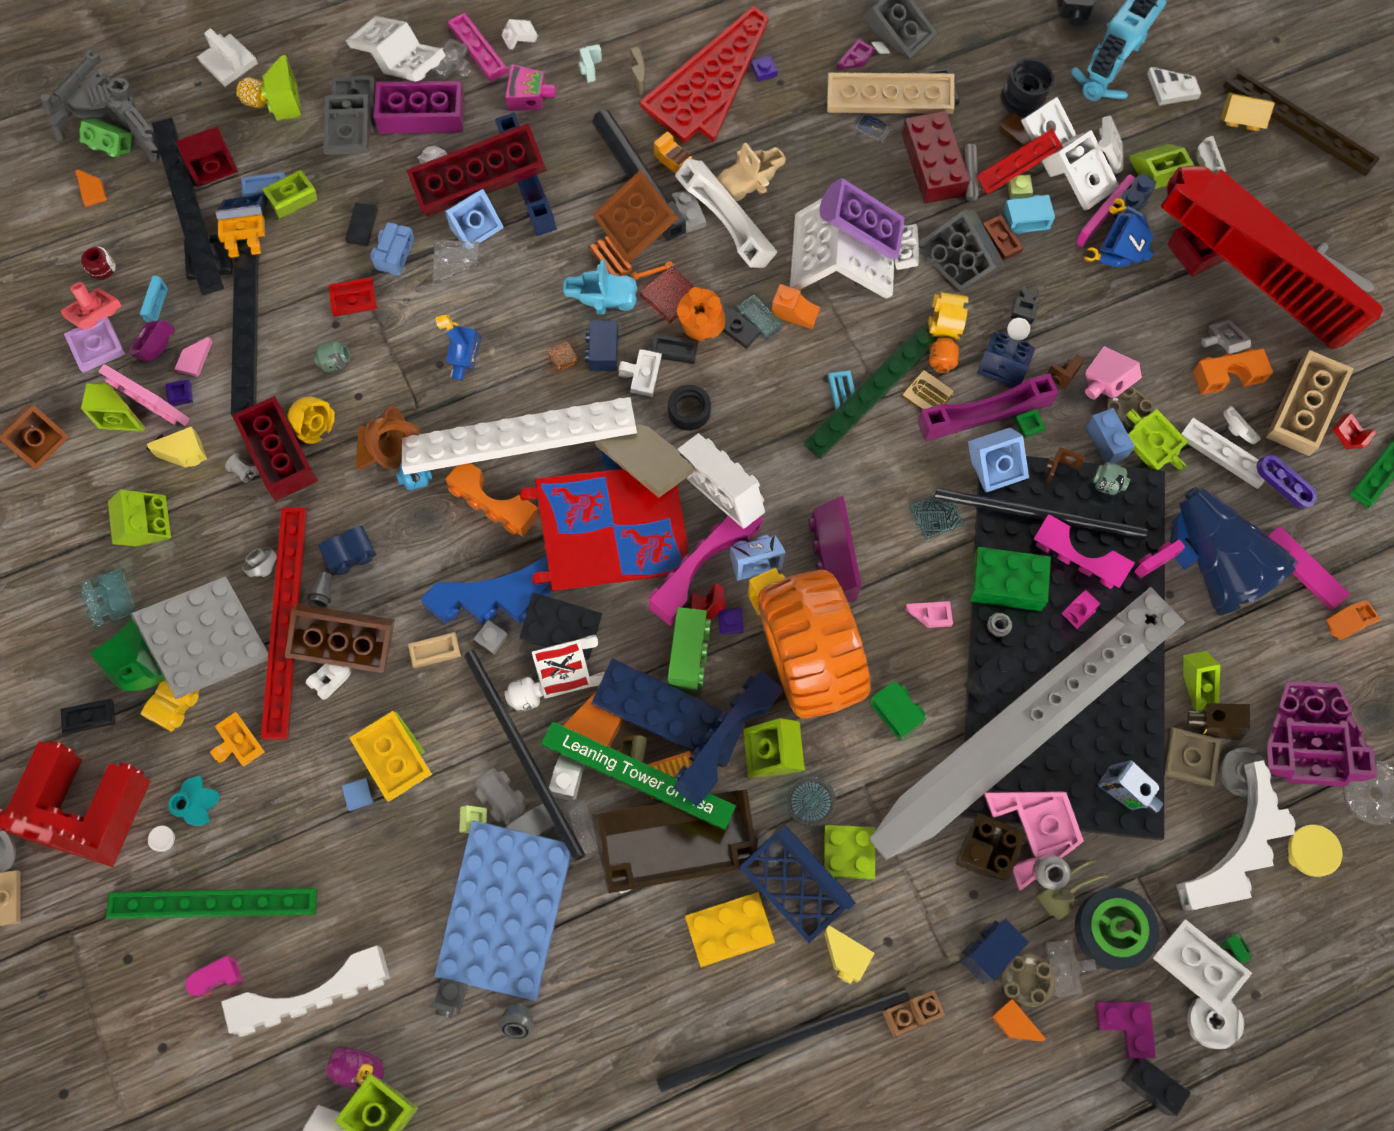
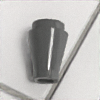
M318 572L317 578L307 595L310 606L326 608L331 603L332 575L330 573Z

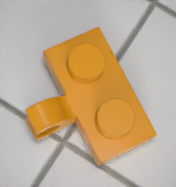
M234 712L215 725V728L225 741L210 751L218 763L226 760L233 752L244 767L265 753L237 712Z

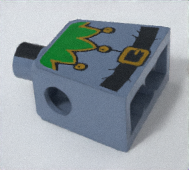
M1131 760L1110 765L1097 784L1132 810L1146 808L1152 814H1156L1163 805V802L1155 797L1159 790V785Z

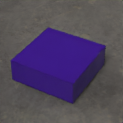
M188 379L166 384L167 400L171 406L193 403L191 382Z

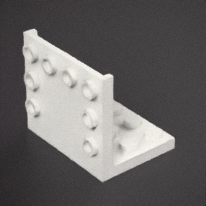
M822 198L795 214L790 278L791 288L800 290L838 271L885 299L893 296L894 259H887L824 221L819 212Z

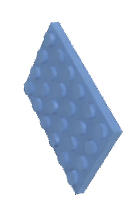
M475 820L472 821L435 977L446 978L533 1001L538 999L571 858L563 841Z

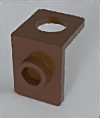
M1060 447L1056 455L1049 458L1045 470H1048L1049 473L1045 483H1049L1052 479L1058 462L1079 469L1085 456ZM1066 456L1073 457L1077 461L1068 460Z

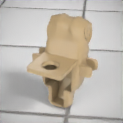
M744 143L742 144V149L737 151L739 157L735 158L736 164L723 170L717 179L735 201H739L747 193H752L754 190H757L760 194L767 192L765 186L769 185V181L774 176L775 171L784 165L786 158L782 151L776 147L768 151H752L749 145Z

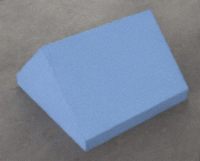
M483 189L445 211L450 229L467 250L504 228Z

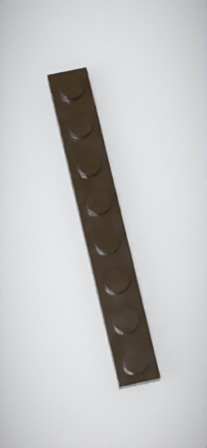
M1236 69L1223 85L1224 88L1234 94L1273 101L1275 104L1270 117L1365 177L1380 159L1375 154L1239 69Z

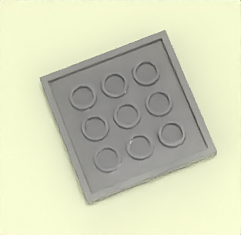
M226 576L132 613V619L175 700L268 660V652Z

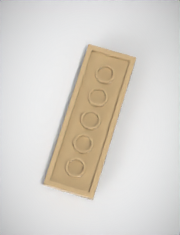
M828 73L827 113L932 114L946 111L947 114L954 113V74Z

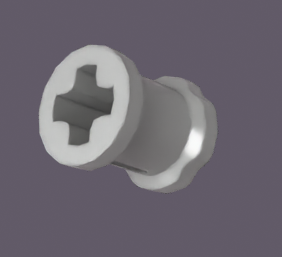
M239 453L233 454L225 465V469L228 472H234L240 476L244 483L251 481L258 470L256 465L249 464Z

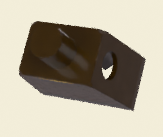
M1208 703L1201 712L1188 711L1187 725L1201 727V734L1242 740L1250 730V704Z

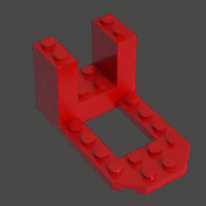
M50 740L49 744L38 741L7 809H0V831L113 867L151 780L144 777V772L136 769L133 765L120 762L119 766L109 763L86 816L82 817L73 813L62 812L60 807L82 759L74 755L75 750L65 747L62 743Z

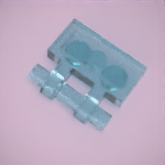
M120 568L96 577L99 584L97 587L93 588L89 580L81 583V595L89 608L87 614L89 619H92L95 627L104 624L103 616L109 615V618L114 622L136 612L124 573ZM103 596L105 605L98 606L96 598Z

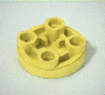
M1306 825L1297 829L1295 834L1291 835L1289 839L1288 861L1302 873L1313 877H1322L1333 873L1339 867L1342 860V847L1337 837L1327 828L1320 825Z

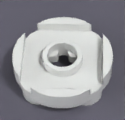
M1200 997L1192 1001L1187 1014L1190 1035L1205 1047L1211 1049L1228 1048L1235 1041H1238L1243 1033L1244 1020L1240 1010H1237L1231 1000L1219 1014ZM1213 1013L1217 1014V1019L1221 1020V1025H1217L1216 1029L1209 1022V1018L1213 1017Z

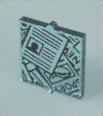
M933 496L910 505V509L916 519V525L920 527L926 540L961 527L964 524L957 512V506L952 502L937 500Z

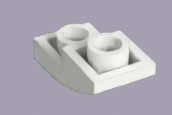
M917 224L903 226L899 257L895 258L897 270L918 266L919 241Z

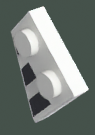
M1153 67L1149 68L1147 72L1159 105L1199 99L1201 95L1194 76Z

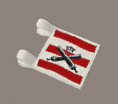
M596 635L532 651L544 699L592 686H599L605 672L589 676L582 650L598 645Z

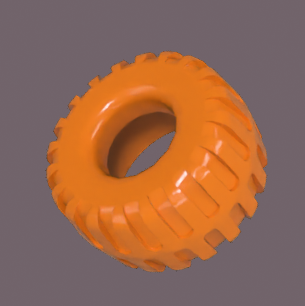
M816 570L791 575L763 588L759 592L758 608L768 646L785 695L793 712L798 717L807 719L836 713L863 701L869 695L871 689L870 674L860 634L845 594L832 573L827 570Z

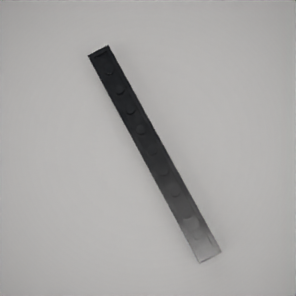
M171 117L151 123L202 295H207L223 290L224 285L191 175L176 142L180 139L175 122Z
M247 239L237 240L239 257H234L231 416L257 403L259 254L252 255L251 246L248 247Z

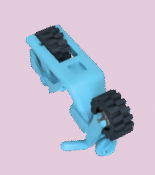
M1126 0L1112 20L1106 24L1107 31L1103 44H1098L1088 67V71L1091 74L1090 78L1088 79L1078 68L1071 70V74L1083 86V94L1087 99L1097 101L1101 97L1120 100L1127 98V92L1110 90L1107 87L1109 82H1113L1132 50L1139 51L1140 46L1143 45L1148 36L1147 32L1150 26L1165 7L1166 0Z

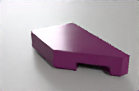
M857 39L837 63V69L863 67L875 53V48Z

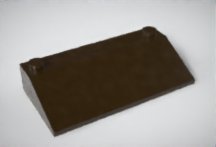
M747 789L712 794L736 805L726 830L665 802L592 814L608 893L741 870L739 865L757 849ZM754 860L747 868L760 866L759 860Z

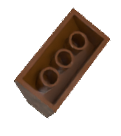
M296 604L291 610L285 657L384 673L395 619Z

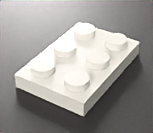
M1186 919L1153 958L1219 1014L1252 974Z

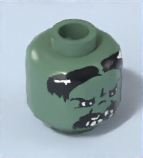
M1106 462L1103 466H1098L1092 482L1095 483L1096 490L1116 496L1120 491H1126L1130 478H1127V470L1124 467Z

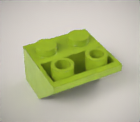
M1171 144L1129 156L1138 176L1144 173L1156 181L1154 189L1167 186L1169 179L1178 167L1194 165L1184 147Z
M120 489L108 501L112 544L136 547L171 538L166 495Z

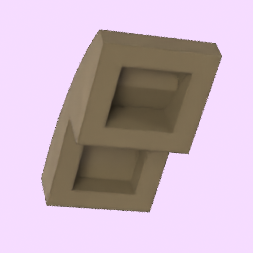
M636 46L630 49L631 77L639 96H642L645 91V70L642 54L639 47Z

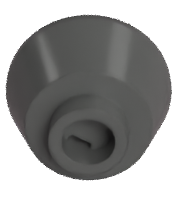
M517 1003L509 1006L500 1017L498 1027L508 1038H526L534 1031L532 1013L523 1004Z

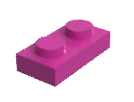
M1180 539L1173 544L1170 542L1165 543L1158 548L1159 553L1154 556L1149 553L1138 561L1140 565L1135 570V573L1141 579L1178 556L1185 548L1184 544Z

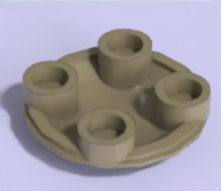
M1130 386L1116 398L1109 397L1106 403V410L1114 408L1124 428L1132 430L1135 424L1126 414L1133 408L1141 418L1151 414L1153 403L1143 392Z
M1022 953L1017 955L1003 970L1002 984L1006 995L1013 999L1015 1003L1025 1007H1036L1044 1004L1052 996L1055 988V975L1051 966L1044 958L1035 954Z

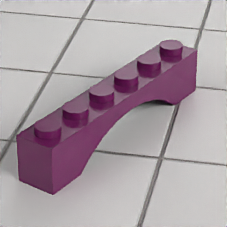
M1049 373L1029 379L1008 391L984 400L965 404H941L923 409L917 423L926 442L1017 416L1034 409L1051 406L1059 392Z

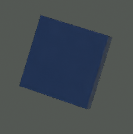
M262 194L224 199L216 211L217 219L262 214L268 203L267 197Z

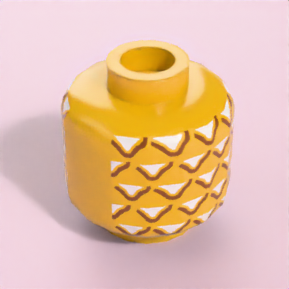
M250 77L240 81L237 85L236 93L241 103L258 109L264 107L268 100L263 98L261 86L264 85V82Z

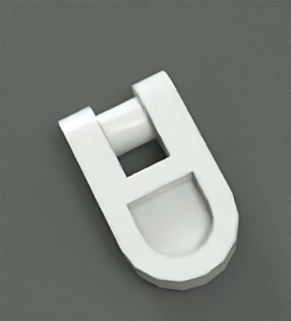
M324 664L316 673L308 677L306 684L311 689L315 688L318 691L317 695L322 700H325L348 679L351 674V668ZM326 677L331 680L328 684L322 682Z

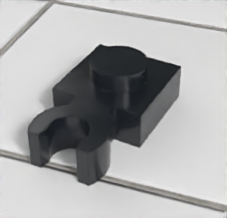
M1024 285L1020 296H1017L1011 318H1023L1029 324H1032L1039 302L1035 301L1039 291L1035 289L1033 294H1029L1026 292L1027 286Z

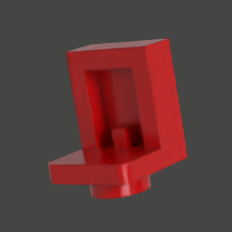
M1352 413L1344 414L1332 428L1346 450L1365 448L1376 434L1374 429L1363 430Z
M717 584L711 588L706 596L693 593L690 597V609L707 611V619H711V621L720 610L724 609L726 604L724 586Z

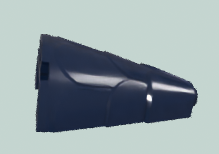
M1194 487L1184 494L1186 498L1179 505L1189 541L1193 543L1194 550L1199 556L1197 561L1200 572L1203 574L1212 606L1219 616L1240 609L1239 604H1245L1249 601L1252 603L1282 583L1296 569L1294 566L1298 562L1288 550L1262 533L1261 529L1238 515V511L1204 488L1198 489Z

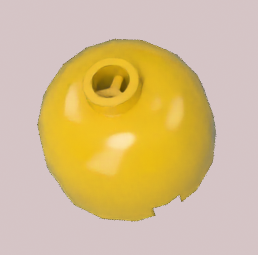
M312 396L303 397L295 401L287 414V421L295 436L308 444H315L323 440L320 436L325 430L329 433L334 423L335 413L330 408V404Z

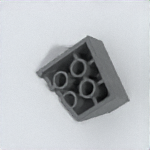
M974 209L963 210L919 241V252L926 257L930 264L937 267L942 272V275L960 291L989 278L1006 266Z

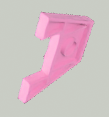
M983 792L992 817L1017 810L1022 827L1026 833L1033 857L1017 862L1014 866L1012 874L1019 891L1035 880L1033 866L1040 856L1054 854L1063 858L1084 842L1066 792Z

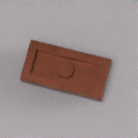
M1002 215L983 223L986 232L1003 261L1022 253L1024 247Z

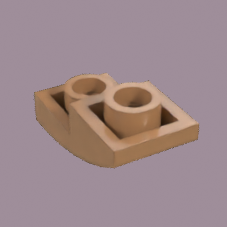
M935 990L883 1011L893 1037L945 1016Z

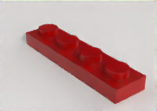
M1049 129L977 174L976 178L985 194L988 195L1063 147L1054 129Z

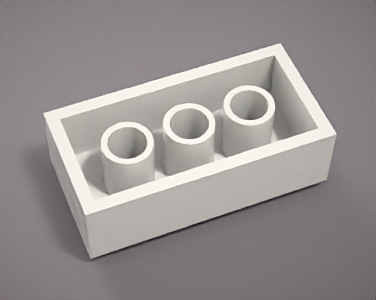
M698 433L677 449L680 451V456L694 466V473L688 476L687 480L743 529L765 513L764 498L760 494L758 480L753 475L749 476L745 473L739 463H733L726 452L723 450L719 451L710 439H705Z

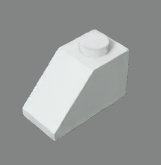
M560 754L549 786L553 796L575 802L585 765Z

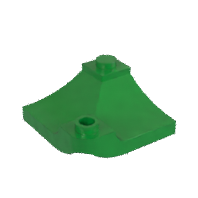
M131 614L129 622L115 636L91 651L90 654L95 663L119 690L139 691L153 687L165 679Z

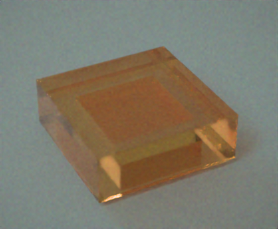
M568 341L548 350V355L558 371L578 362V357Z

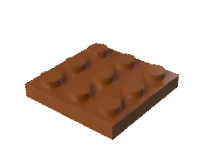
M641 170L593 214L628 262L633 261L679 219Z

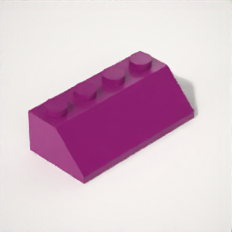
M841 496L813 509L812 517L808 519L810 532H814L815 535L813 550L815 554L818 553L820 560L817 562V570H827L832 573L840 584L847 601L854 602L857 600L862 585L844 496Z

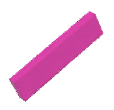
M465 12L447 21L450 30L490 82L508 73L505 64Z
M1128 175L1084 226L1077 238L1078 245L1083 247L1111 214L1109 207L1112 205L1116 208L1117 204L1113 201L1121 198L1122 194L1131 187L1135 180L1134 176Z
M1279 526L1268 536L1295 557L1298 564L1294 566L1296 569L1292 573L1331 611L1350 595L1282 527Z

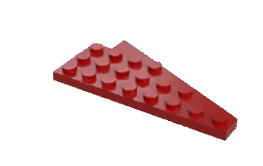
M753 6L639 102L640 108L684 144L699 131L709 140L715 142L765 32L769 17Z

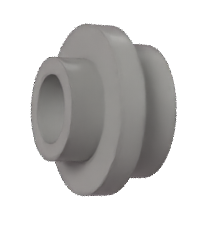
M995 613L988 619L987 628L992 635L1004 637L1011 631L1012 622L1007 615ZM995 623H1001L1003 625V629H998L995 626Z

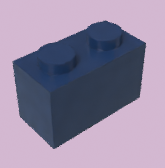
M590 320V329H586V343H589V349H585V362H589L590 371H617V321Z

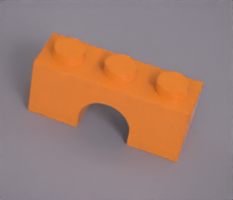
M1248 349L1238 354L1227 353L1218 358H1203L1198 362L1192 373L1200 394L1205 395L1223 391L1230 382L1228 373L1237 375L1243 387L1265 383L1273 373L1264 349Z

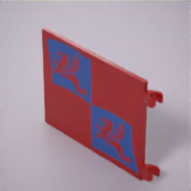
M625 469L536 478V488L521 489L520 499L522 501L538 498L549 572L534 573L532 580L535 585L550 582L551 590L559 591L667 577L671 571L676 572L681 567V561L689 554L678 485L662 496L657 497Z

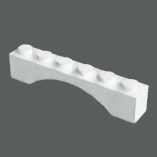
M687 159L676 173V178L688 192L702 201L723 222L734 239L737 252L749 267L765 268L776 255L777 250L703 161Z
M374 946L352 954L333 978L319 988L304 995L272 999L247 992L222 1001L229 1033L239 1034V1037L247 1036L255 1032V1027L264 1024L265 1028L281 1023V1018L291 1015V1018L299 1017L307 1013V1008L317 1006V1009L333 1004L332 999L340 996L343 999H348L358 995V990L368 987V990L383 986V981L390 979L382 948Z

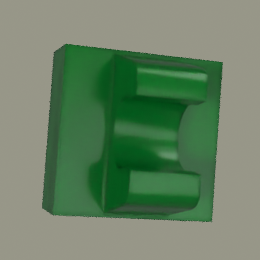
M1240 932L1229 936L1219 946L1223 950L1230 949L1233 952V958L1241 964L1251 960L1253 957Z

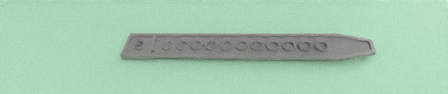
M1150 587L900 796L870 838V842L887 860L933 838L984 794L983 792H987L1179 629L1185 623L1183 619ZM1145 615L1152 616L1155 625L1152 623L1146 624L1145 620L1147 618Z

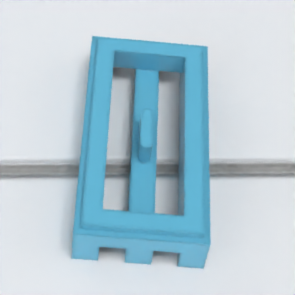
M152 276L140 311V316L143 317L146 323L158 320L168 288L159 276Z
M850 370L828 373L835 411L840 407L834 378L838 380L842 403H844L847 397L842 377L846 376L850 396L855 392Z

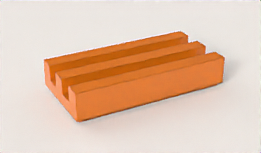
M606 236L603 241H597L596 245H590V250L598 261L605 260L609 274L624 276L632 271V266L609 236ZM606 246L610 248L625 269L620 266ZM600 249H602V251L608 257L610 262L617 269L618 273L614 272V270L611 268V266L599 252Z

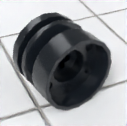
M1024 58L1015 63L1000 96L1002 105L1008 112L1019 117H1026L1043 106L1054 83L1053 72L1049 66L1041 60L1034 58Z

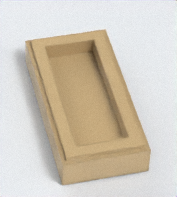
M455 632L408 644L414 669L461 657Z

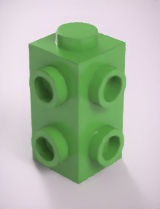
M98 119L81 121L79 129L80 142L89 145L90 149L106 151L107 155L112 157H121L122 154L130 153L132 132Z

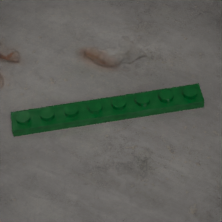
M921 326L805 440L804 446L821 460L930 351V346L938 338L932 337V334Z

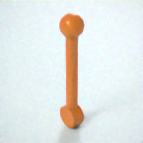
M666 262L664 266L640 273L633 272L630 277L636 281L639 277L663 270L672 271L674 265L672 262Z

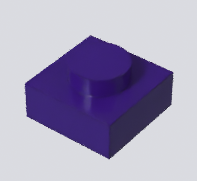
M771 55L751 60V68L758 82L777 76L778 70Z
M729 608L718 612L720 635L744 633L742 608Z

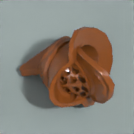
M389 406L378 418L368 422L366 427L363 425L359 427L356 467L362 470L378 462L383 468H399L402 462V438L410 435L418 436L420 428L415 424L405 421L402 413L396 407Z

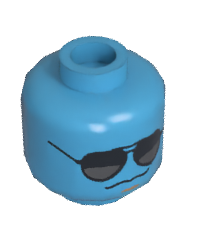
M402 462L399 466L400 471L396 472L399 485L404 484L405 488L409 491L428 486L429 480L432 479L430 470L404 475Z

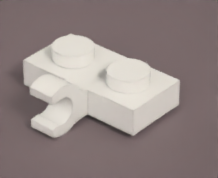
M640 349L636 365L623 361L620 362L619 376L623 378L633 377L630 393L653 397L662 357L661 353Z

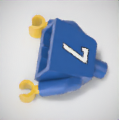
M1121 198L1115 199L1113 202L1118 204L1119 208L1111 205L1109 211L1113 214L1119 213L1100 249L1103 253L1099 254L1097 249L1088 248V251L1094 253V258L1084 257L1087 262H1092L1096 259L1099 260V263L1112 267L1129 266L1131 263L1141 262L1142 259L1144 261L1150 260L1154 254V250L1149 247L1153 240V234L1149 230L1146 216L1130 206L1125 207V203Z
M448 315L438 316L435 318L438 328H447L448 332L446 334L450 338L446 362L453 366L450 378L463 381L466 369H474L482 336L476 330L460 327L456 322L452 323L451 317Z

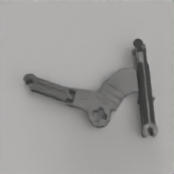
M92 50L86 51V58L69 73L70 75L54 90L51 97L48 94L40 96L46 114H52L59 107L57 112L49 119L57 141L65 139L61 126L72 115L79 118H97L103 121L107 118L108 120L112 118L121 127L132 132V137L144 150L150 161L156 162L159 160L157 156L159 154L158 148L152 142L153 130L136 110L127 80L114 78L106 86L108 82L106 75L103 74L100 77L99 72L95 71L80 89L77 87L81 81H84L85 76L101 62L98 53L93 56Z

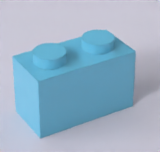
M1035 195L1029 198L1007 200L1002 212L1004 220L1014 234L1050 229L1055 218L1049 195Z

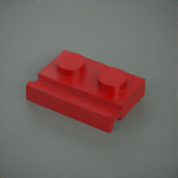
M372 277L328 285L331 311L334 317L378 309Z

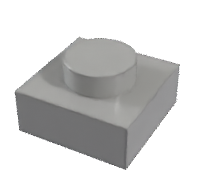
M487 621L475 636L474 641L494 655L508 638V633L491 621Z

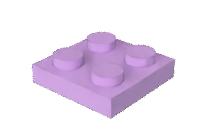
M108 317L102 318L90 329L82 330L78 327L64 333L82 373L125 355L124 349Z

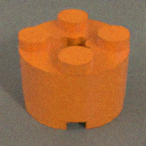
M693 287L682 297L678 304L677 314L684 331L691 339L705 341L707 338L712 337L713 339L723 331L726 324L725 312L719 297L713 291Z

